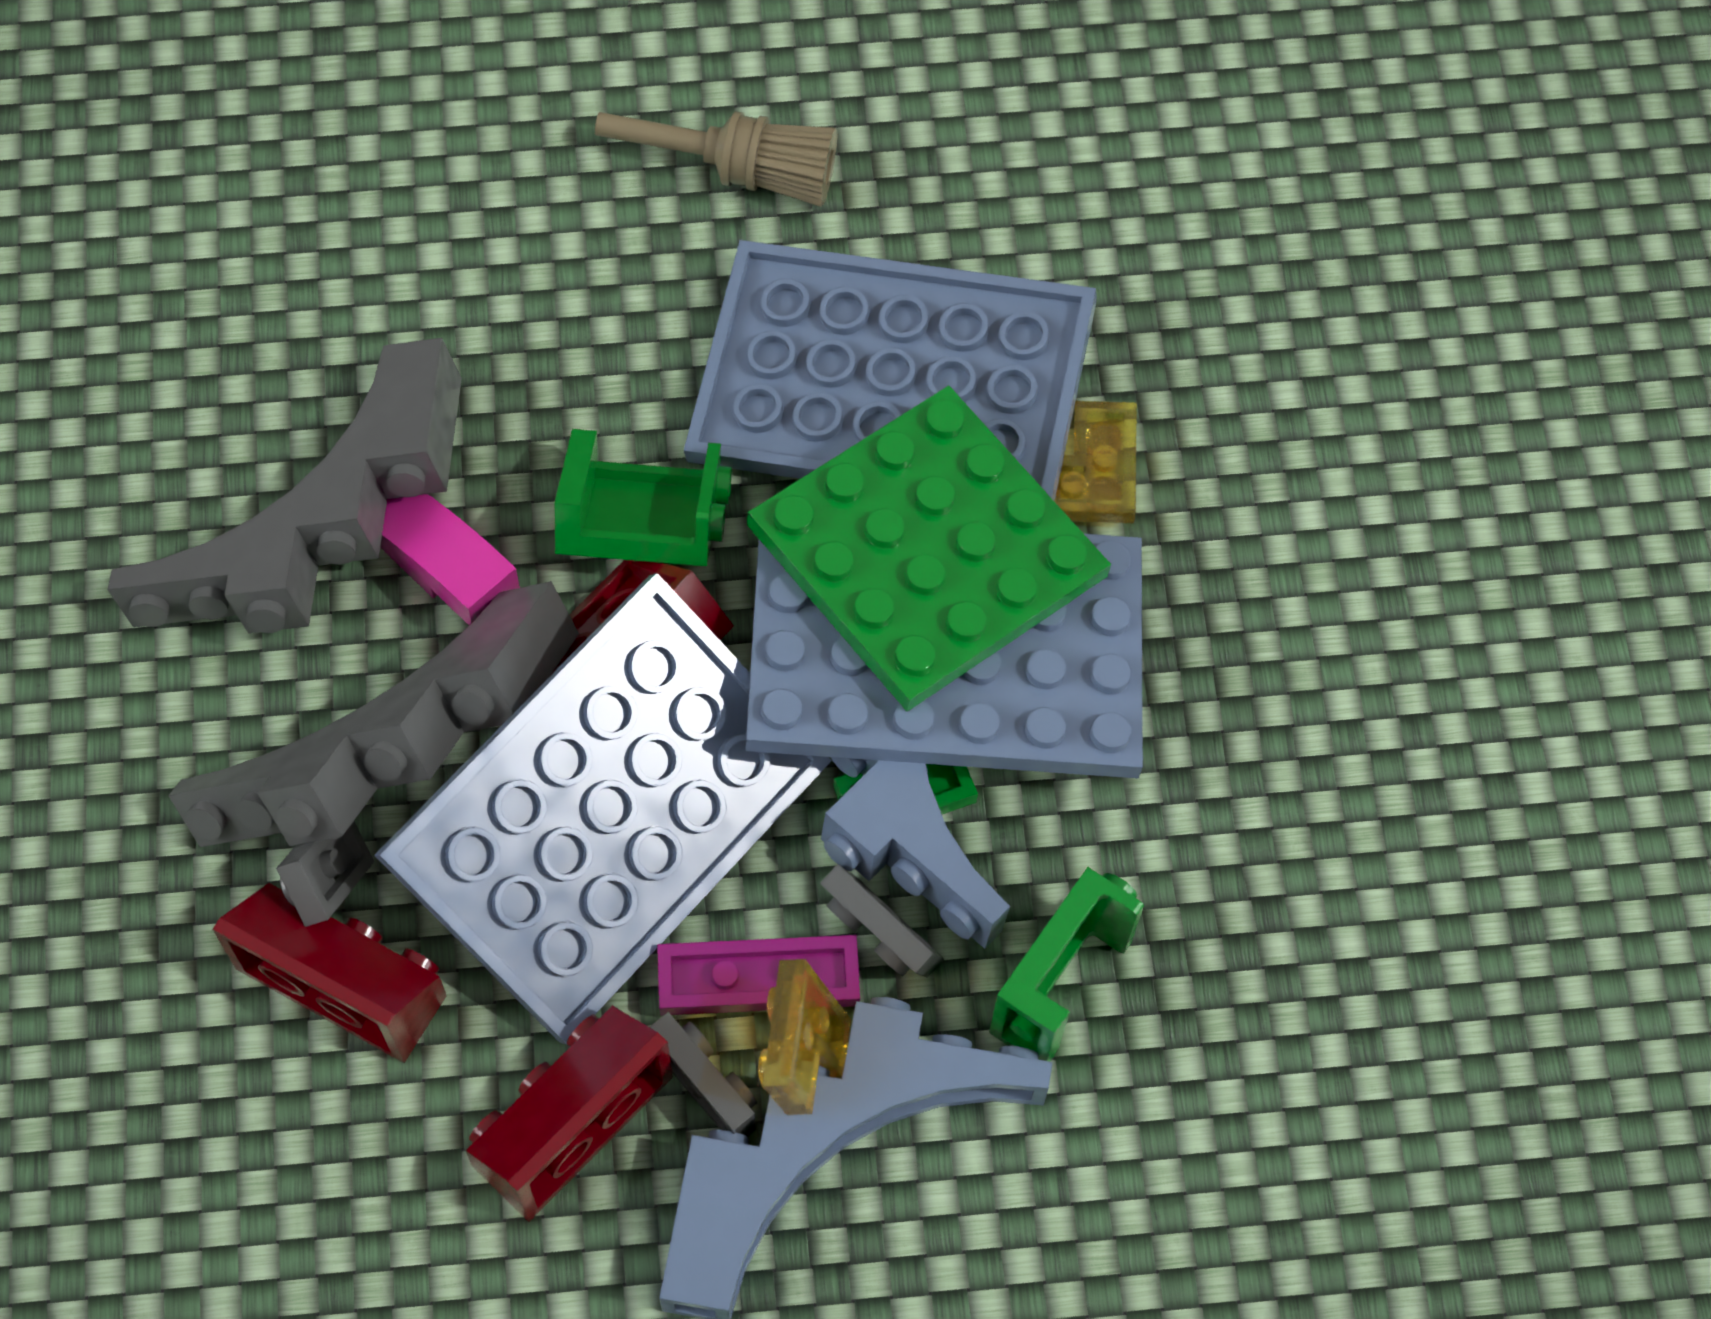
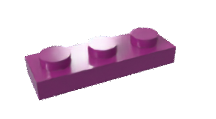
M857 935L657 944L660 1016L665 1015L667 1012L671 1015L855 1007L856 1001L860 1002Z

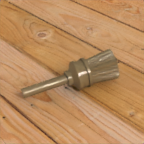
M738 111L731 115L722 128L710 126L707 132L603 112L598 113L595 123L596 136L703 155L704 163L716 165L722 185L731 186L736 184L746 186V189L756 191L757 187H761L822 207L826 202L835 163L838 139L836 128L769 124L768 117L759 116L754 118L744 116L743 112Z

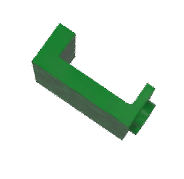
M572 429L554 503L555 554L707 566L711 541L723 542L726 515L725 504H729L732 467L721 466V443H708L704 470L597 461V431Z
M1086 868L997 994L989 1031L991 1035L1008 1046L1023 1047L1039 1054L1038 1060L1049 1062L1059 1050L1070 1011L1047 996L1088 937L1095 936L1122 954L1126 952L1132 943L1144 908V904L1137 899V893L1130 884L1114 874L1104 873L1100 875L1091 868Z

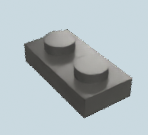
M353 821L340 838L296 845L276 869L280 875V884L285 898L291 905L296 907L305 927L328 920L372 866L374 860L355 821Z
M837 864L820 882L834 896L826 906L854 932L864 924L881 940L874 951L901 976H904L912 969L916 974L927 978L945 959L851 871H847Z
M669 1012L653 1023L650 1028L657 1031L668 1041L673 1075L720 1130L732 1131L733 1134L740 1133L747 1137L756 1130L755 1113L751 1109L757 1104L755 1097L735 1073L731 1072L724 1078L708 1058L714 1054V1051L697 1027L691 1022L681 1027Z

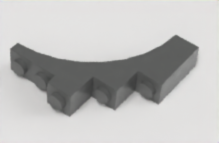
M443 338L383 345L373 384L354 421L329 454L291 491L255 517L204 544L160 560L112 569L107 590L133 628L142 626L157 627L167 623L200 619L215 620L233 615L238 616L248 634L258 632L274 633L283 629L308 627L318 567L320 565L346 564L352 561L379 558L387 499L447 492L462 378Z
M552 581L499 592L477 619L441 652L407 678L364 706L324 728L268 754L222 770L182 779L168 796L200 847L282 833L289 846L340 838L377 789L430 780L464 732L502 726L549 678L579 635V632Z

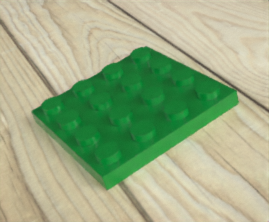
M949 385L748 512L747 526L906 712L1107 578L1111 563Z

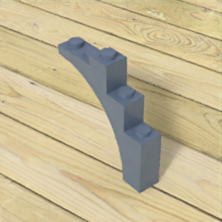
M830 757L835 765L848 776L857 777L860 773L864 775L825 813L821 840L824 842V848L831 859L847 871L855 869L868 881L887 864L891 867L892 876L905 891L914 896L922 894L940 910L942 920L956 935L964 939L971 937L985 949L1002 932L1010 906L973 868L948 830L929 784L926 764Z
M888 997L872 998L871 1003L856 1001L842 1079L830 1077L831 1072L828 1069L815 1064L793 1063L790 1070L775 1067L760 1147L748 1145L749 1138L740 1133L733 1134L732 1131L711 1130L708 1137L692 1135L659 1297L662 1312L701 1319H731L745 1271L770 1223L802 1183L842 1149L889 1123L939 1107L990 1101L1044 1105L1049 1089L1053 1062L1038 1060L1039 1054L1037 1052L1018 1046H1003L999 1048L998 1052L972 1048L971 1041L955 1035H934L932 1041L919 1039L923 1013L910 1011L911 1006L908 1003Z

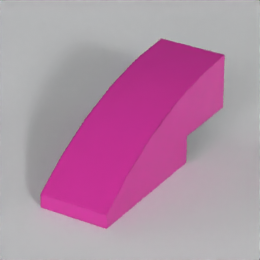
M428 494L387 499L380 548L432 598L438 595L468 625L477 619L499 592L520 588L516 567L436 499Z

